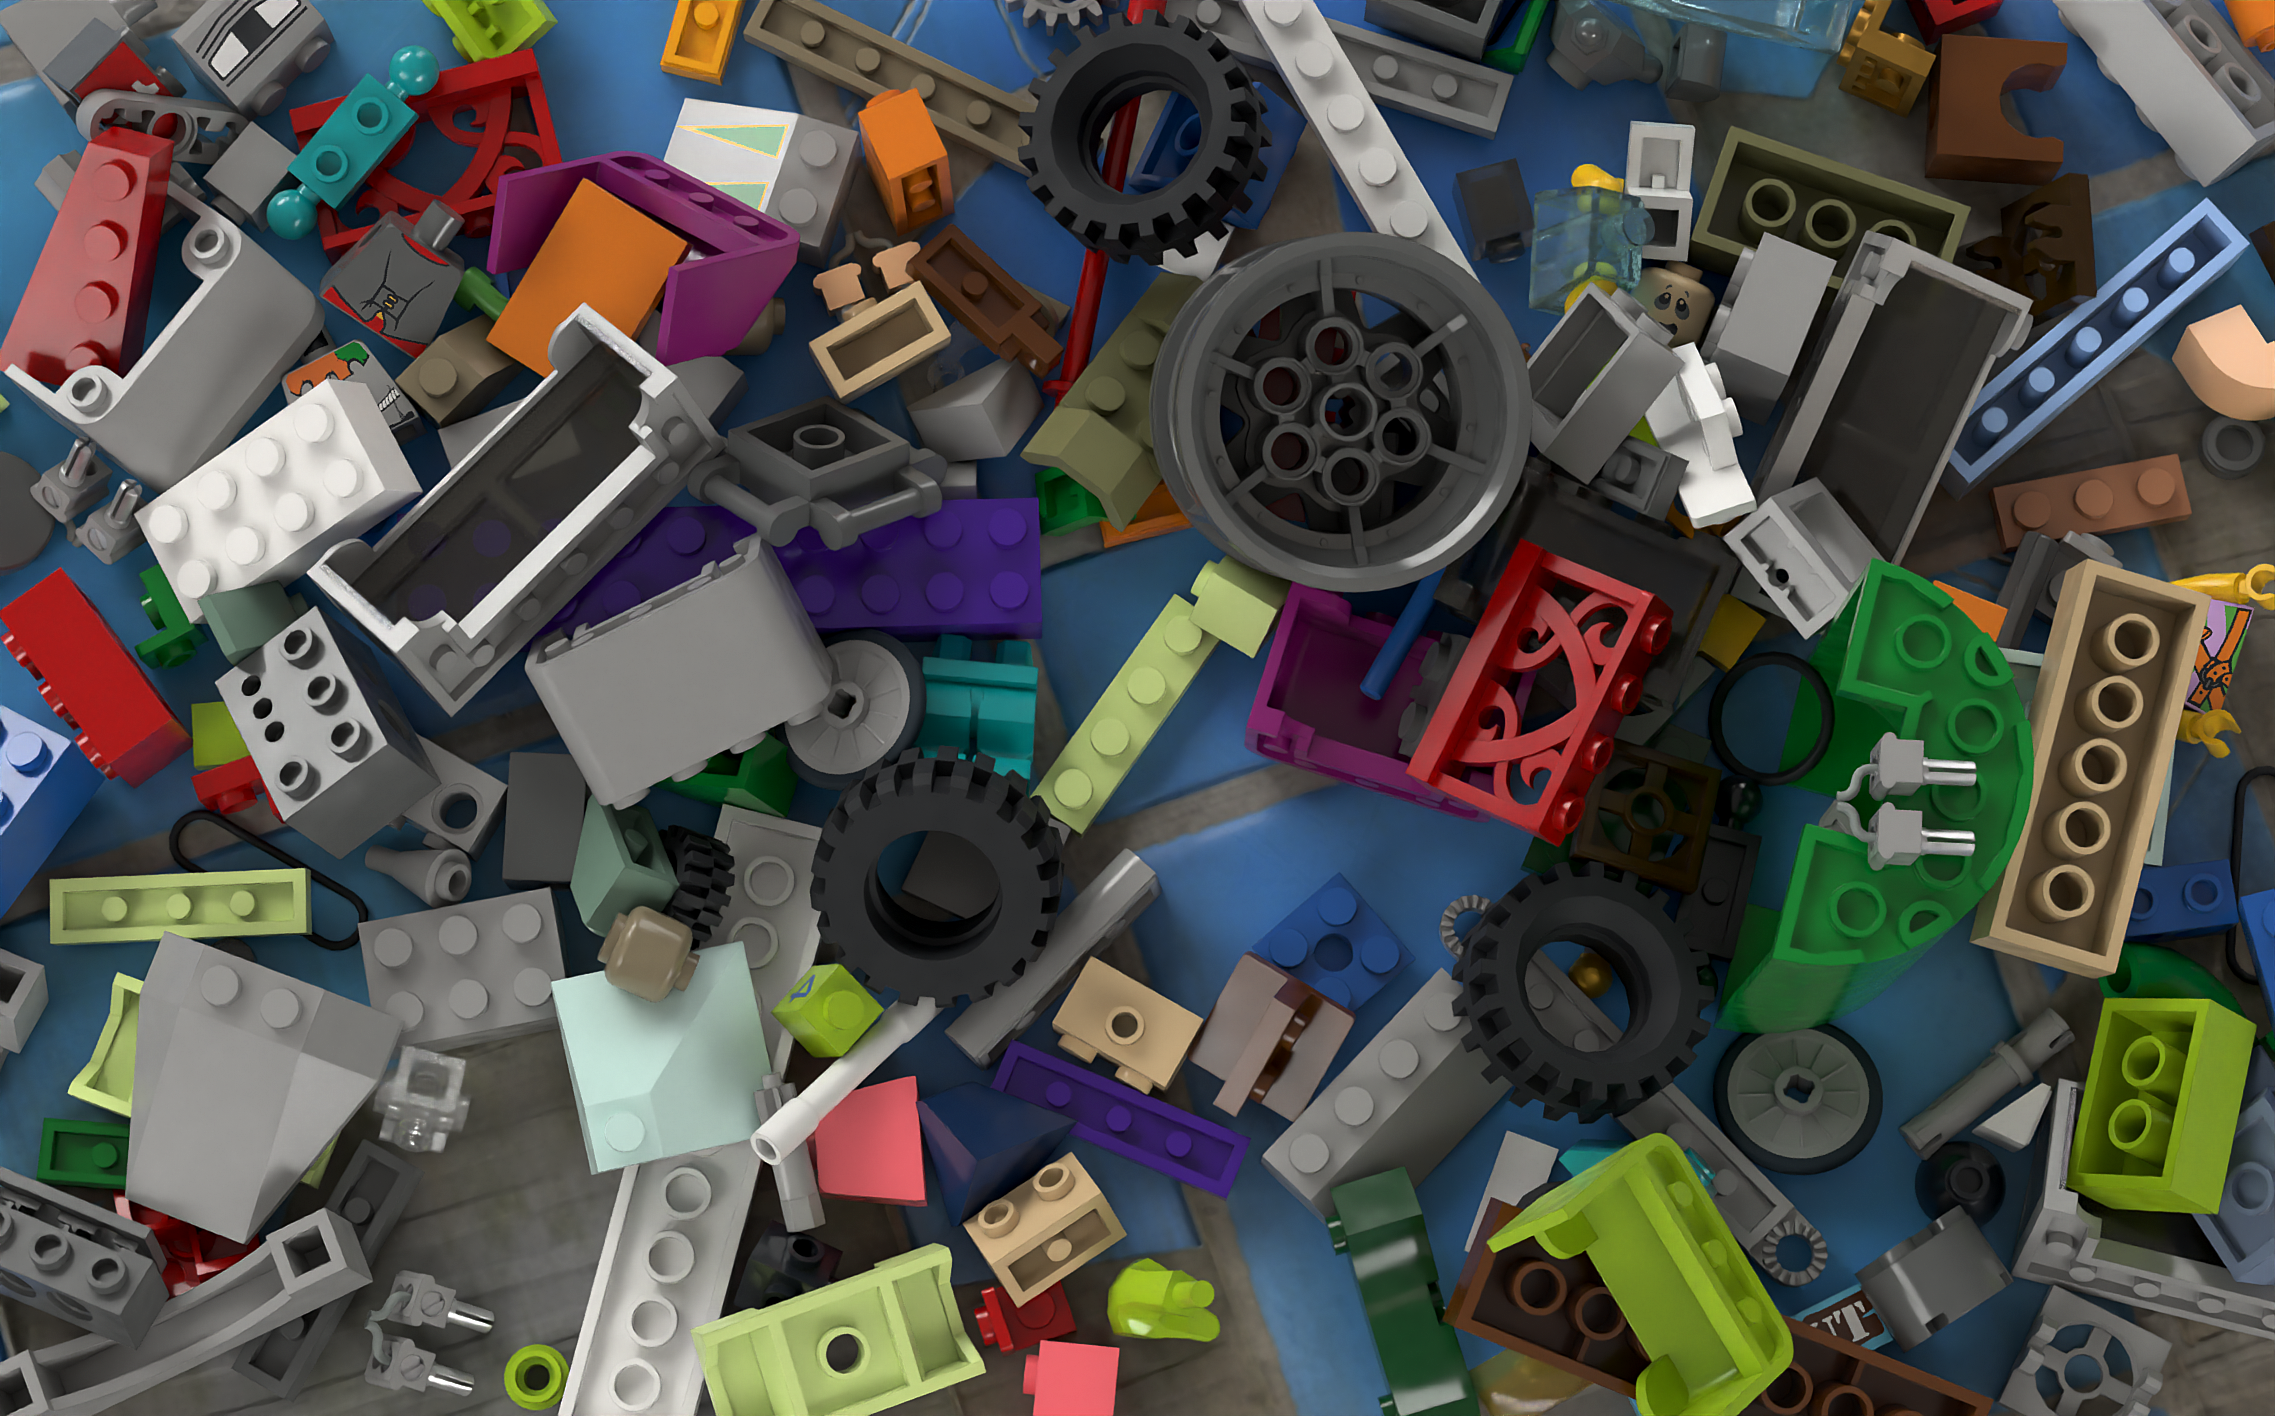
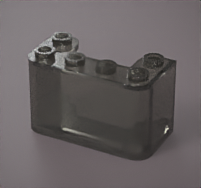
M1527 455L1519 482L1508 504L1485 535L1461 557L1446 566L1432 598L1441 610L1477 627L1520 539L1541 546L1547 552L1618 581L1656 594L1674 611L1671 620L1672 632L1664 650L1652 658L1642 679L1643 691L1640 699L1667 711L1676 712L1737 577L1739 560L1731 557V548L1725 541L1708 533L1696 530L1692 540L1684 537H1678L1676 540L1669 537L1673 529L1672 526L1641 512H1637L1634 521L1611 512L1610 510L1614 502L1595 491L1581 486L1578 487L1575 495L1563 491L1553 481L1555 476L1550 473L1552 467ZM1560 580L1557 581L1551 593V596L1569 614L1580 602L1591 595L1589 592ZM1607 607L1595 612L1580 629L1585 634L1595 624L1601 622L1612 623L1615 627L1607 631L1604 635L1603 643L1605 647L1613 648L1628 620V616L1622 608ZM1551 630L1546 641L1541 644L1538 641V632L1533 631L1526 645L1530 647V651L1536 652L1552 638L1554 632ZM1563 650L1553 661L1571 668ZM1598 667L1599 674L1601 675L1604 668Z

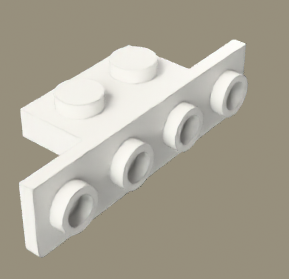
M1694 342L1673 348L1672 350L1685 364L1646 411L1644 416L1658 448L1689 461L1677 491L1692 526L1698 529L1712 524H1723L1737 516L1758 510L1756 500L1738 463L1733 437L1743 435L1740 418L1731 397L1726 398L1725 388L1716 363L1704 365Z

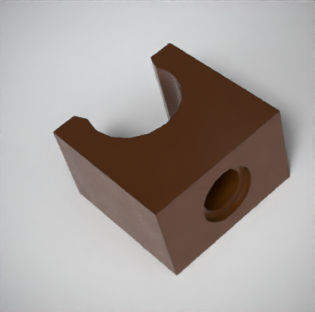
M1942 34L1933 52L1936 58L1929 71L1924 178L2044 186L2052 182L2063 163L2064 141L2053 136L2035 138L2018 132L2009 125L2002 114L1999 97L2011 90L2029 89L2044 92L2053 89L2067 64L2068 43Z

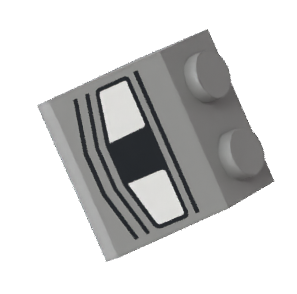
M208 0L171 36L194 77L222 103L245 117L249 123L258 115L264 117L272 113L285 98L286 88L302 72L310 73L325 60L330 51V44L335 40L325 18L309 0Z

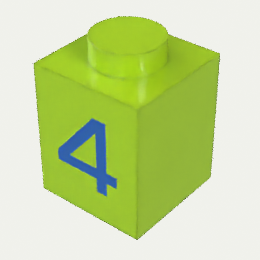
M841 964L812 966L770 1013L814 1058L842 1057L885 1009Z

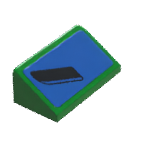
M1505 0L1481 62L1518 75L1519 72L1522 73L1551 0Z

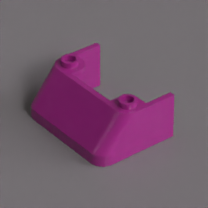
M615 151L499 176L486 270L496 275L530 267L583 177L592 181L693 245L682 264L669 267L666 291L661 298V301L664 303L655 359L666 367L704 356L719 357L724 355L727 350L738 347L796 264L800 234L792 227L654 156L634 151Z

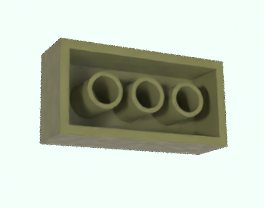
M1730 125L1689 241L1688 259L1682 262L1731 278L1744 247L1757 251L1763 234L1766 232L1837 261L1818 306L1820 309L1830 311L1866 230L1894 237L1952 263L1971 207ZM1910 263L1904 278H1901L1894 285L1884 304H1875L1867 325L1920 343L1933 321L1947 279Z

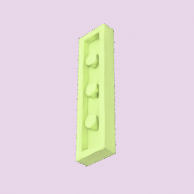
M1177 594L1172 596L1030 796L1032 798L1035 795H1041L1051 811L1050 817L1071 827L1072 832L1081 839L1222 641L1188 620L1195 606Z
M297 868L50 879V944L59 946L161 941L164 931L191 940L312 935L311 870Z

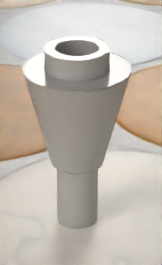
M373 845L368 849L365 856V864L368 869L393 876L396 881L434 909L460 904L471 886V864L467 855L459 849L399 852L380 845Z

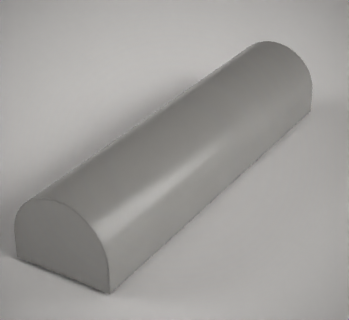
M1125 848L1056 917L1054 929L1048 933L1045 949L1036 962L1026 961L1024 975L1010 987L1003 986L999 980L995 982L993 996L976 1003L973 1002L944 1031L947 1037L982 1072L984 1070L987 1071L1006 1052L1011 1039L1017 1041L1078 979L1090 956L1098 959L1162 893L1157 874L1137 855Z

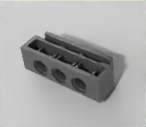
M0 1166V1185L3 1186H0V1293L137 1350L170 1296L160 1275L163 1273L168 1262L152 1228Z

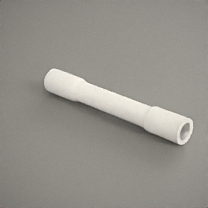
M919 996L917 1006L900 1003L897 999L883 1012L880 1020L850 1047L842 1057L835 1061L798 1097L784 1104L751 1135V1145L757 1155L771 1165L780 1164L816 1130L819 1122L901 1044L907 1043L914 1038L944 1008H936L935 998Z

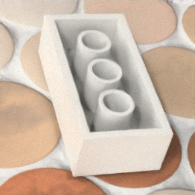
M326 379L141 508L134 515L190 624H208L197 602L198 600L210 594L279 580L285 588L313 567L332 546L347 539L358 538L421 495L423 490L366 383Z

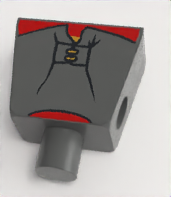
M436 199L431 202L416 225L396 212L389 211L325 273L320 280L319 297L416 360L431 345L463 278L464 260L447 246L465 223V220L455 210Z

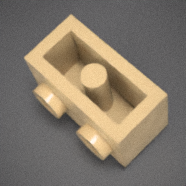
M1069 1152L1056 1162L1045 1166L1035 1176L999 1200L989 1203L982 1211L962 1223L986 1263L1017 1308L1127 1236L1103 1193L1072 1152Z

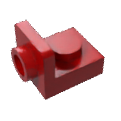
M251 755L191 777L198 800L210 812L220 809L221 814L226 815L243 811L258 802L256 795L265 792L273 815L282 824L285 823Z
M1060 1280L1019 1308H1017L1003 1286L995 1289L992 1286L981 1290L985 1305L973 1309L985 1346L998 1343L1003 1357L1040 1345L1041 1340L1051 1341L1077 1332Z

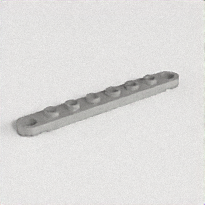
M1477 895L1462 896L1450 903L1442 915L1439 925L1440 939L1444 948L1457 962L1466 955L1467 949L1461 946V942L1455 936L1453 929L1454 921L1460 914L1473 911L1480 914L1486 912L1493 905L1486 897L1483 898ZM1541 949L1536 951L1527 965L1524 982L1529 1006L1542 1027L1565 1046L1584 1052L1604 1051L1617 1044L1624 1033ZM1673 1083L1666 1086L1647 1101L1636 1106L1627 1114L1614 1119L1612 1113H1608L1634 1141L1653 1133H1663L1672 1138L1683 1152L1688 1147H1691L1709 1164L1716 1174L1711 1180V1184L1718 1191L1712 1199L1713 1203L1741 1250L1772 1281L1781 1286L1794 1288L1812 1282L1821 1274L1825 1267L1828 1253L1826 1241H1824L1819 1230H1816L1795 1206ZM1794 1235L1807 1242L1811 1249V1261L1804 1271L1797 1273L1788 1272V1270L1781 1267L1780 1263L1778 1264L1775 1252L1776 1245L1781 1238Z

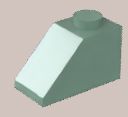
M279 580L210 594L197 601L225 657L234 667L311 610L301 592L290 597Z
M592 793L587 803L570 888L584 925L595 934L606 938L619 912L628 916L634 908L647 906L661 913L678 889L679 883L649 809L635 804L617 810L613 803L599 805Z

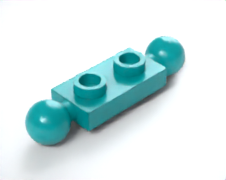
M409 45L399 49L390 61V80L385 86L369 73L363 77L286 168L302 184L296 190L288 189L279 192L269 202L266 214L267 221L275 234L289 240H297L307 236L316 225L318 217L316 206L322 199L337 212L343 208L420 117L404 102L410 95L418 96L429 92L437 83L440 72L439 64L431 51L418 45Z

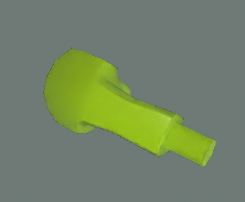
M1149 1258L1138 1259L1121 1269L1109 1288L1107 1315L1115 1335L1143 1339L1180 1338L1209 1342L1219 1335L1221 1329L1217 1316L1204 1308L1209 1306L1214 1299L1213 1286L1205 1280L1197 1281L1182 1270L1169 1271Z

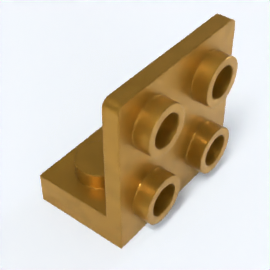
M1865 0L1836 64L1847 68L1839 89L1903 118H1907L1936 55L1925 51L1923 44L1909 35L1903 33H1891L1889 35L1879 30L1893 0Z

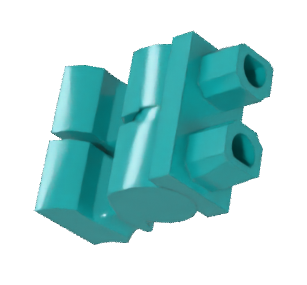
M939 635L932 657H923L922 673L926 684L927 706L924 723L913 748L921 747L924 758L937 757L939 746L959 747L958 758L966 760L970 754V738L977 739V753L980 752L996 759L993 771L1005 777L1010 770L1014 769L1028 781L1025 794L1030 799V767L1033 762L1038 701V667H1033L1031 644L1025 641L1004 640L997 643L995 663L971 661L972 640L962 635ZM974 755L973 762H975L977 755Z

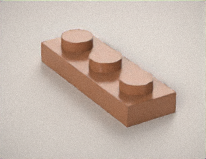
M2178 453L1994 487L1989 492L2002 554L2016 552L2023 535L2027 531L2049 536L2059 544L2068 531H2073L2079 536L2082 533L2102 536L2187 520L2192 514Z

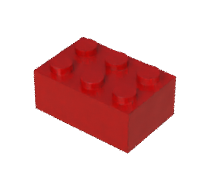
M61 567L0 610V618L9 629L8 632L0 637L2 642L23 668L26 667L37 681L43 677L46 681L37 687L38 691L60 719L63 717L73 731L81 727L83 732L74 737V740L95 768H100L110 781L120 775L135 789L193 747V737L90 597Z

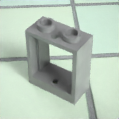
M1593 282L1589 283L1526 363L1532 390L1533 407L1530 441L1544 456L1587 485L1685 364L1667 345L1674 335L1647 314L1648 309L1619 287L1611 296ZM1628 336L1629 338L1625 341V343L1621 346V348L1617 351V353L1601 371L1598 377L1594 380V382L1590 385V387L1574 405V407L1567 414V416L1562 420L1565 414L1569 411V409L1573 406V404L1577 401V399L1581 396V394L1585 391L1588 385L1592 382V380L1596 377V375L1600 372V370L1604 367V365L1608 362V360L1612 357L1615 351L1619 348V346Z
M1817 477L1771 496L1757 508L1758 510L1753 511L1723 537L1724 541L1805 640L1827 628L1872 557L1885 561ZM1782 568L1787 571L1789 579L1786 583H1781L1777 580L1776 572L1778 569Z

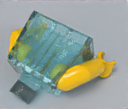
M1583 164L1574 170L1571 177L1572 188L1535 193L1529 292L1530 309L1564 316L1590 282H1593L1612 296L1618 287L1628 293L1637 287L1641 279L1642 247L1653 239L1655 223L1652 216L1644 210L1645 205L1640 197L1623 193L1624 179L1614 178L1593 164Z

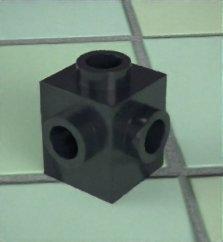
M771 1220L748 1259L733 1304L745 1310L749 1308L760 1310L842 1281L836 1278L835 1274L843 1251L799 1231L787 1232L786 1225Z

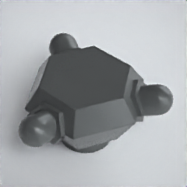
M1554 0L1555 8L1549 37L1555 48L1545 60L1573 87L1583 91L1593 79L1605 86L1623 79L1629 81L1636 79L1643 83L1651 84L1661 78L1663 74L1661 61L1644 52L1645 46L1636 32L1599 0Z

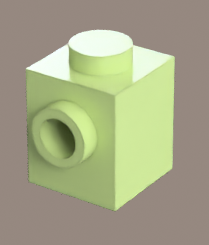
M1228 555L1219 564L1209 560L1200 571L1191 588V593L1199 598L1188 620L1254 659L1277 631L1292 581L1255 570Z

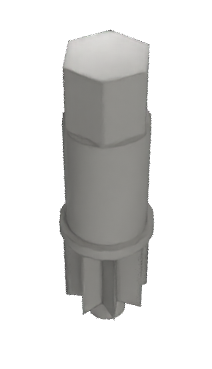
M780 1072L762 1076L764 1089L753 1092L761 1126L789 1100L798 1097L795 1083L783 1084ZM805 1139L780 1164L772 1165L787 1232L807 1230L826 1223Z

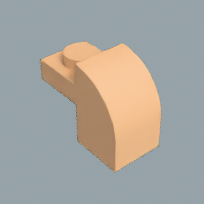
M2240 304L2188 325L2174 352L2172 360L2196 396L2213 410L2231 418L2259 421L2275 417V341L2266 343L2242 305Z

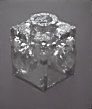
M403 1045L394 1076L384 1074L381 1083L378 1085L372 1111L384 1114L379 1139L396 1143L399 1147L412 1152L431 1151L442 1154L449 1131L462 1133L471 1094L462 1093L460 1089L467 1060Z

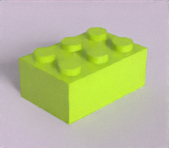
M2104 998L2064 1185L2111 1209L2218 1214L2257 1025L2211 999Z

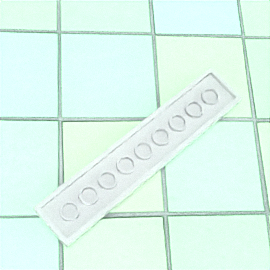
M723 804L714 838L728 844L731 849L728 855L734 856L735 866L728 872L735 874L734 886L727 887L726 894L732 897L729 906L722 905L719 911L723 917L719 927L710 926L712 937L707 942L700 941L699 948L689 951L692 952L743 941L772 1073L780 1072L784 1084L796 1039L770 1012L812 966L816 965L822 937L817 928L821 911L811 908L810 886L814 874L811 872L813 858L823 828ZM750 1140L625 1167L558 1416L697 1415L705 1385V1377L690 1329L723 1317L764 1162L754 1151Z

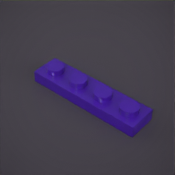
M1013 1039L1009 1043L991 1086L995 1090L1079 1120L1067 1134L1073 1138L1224 1201L1228 1198L1251 1142V1138Z

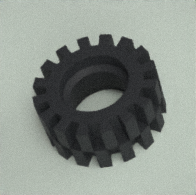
M669 825L668 830L661 829L658 831L679 887L661 913L690 927L693 935L690 950H695L699 948L700 941L707 942L712 937L711 925L719 927L723 920L719 913L722 905L729 906L732 896L727 895L726 890L727 887L734 886L735 874L728 872L735 866L734 856L728 855L731 850L730 847L719 839L682 826Z

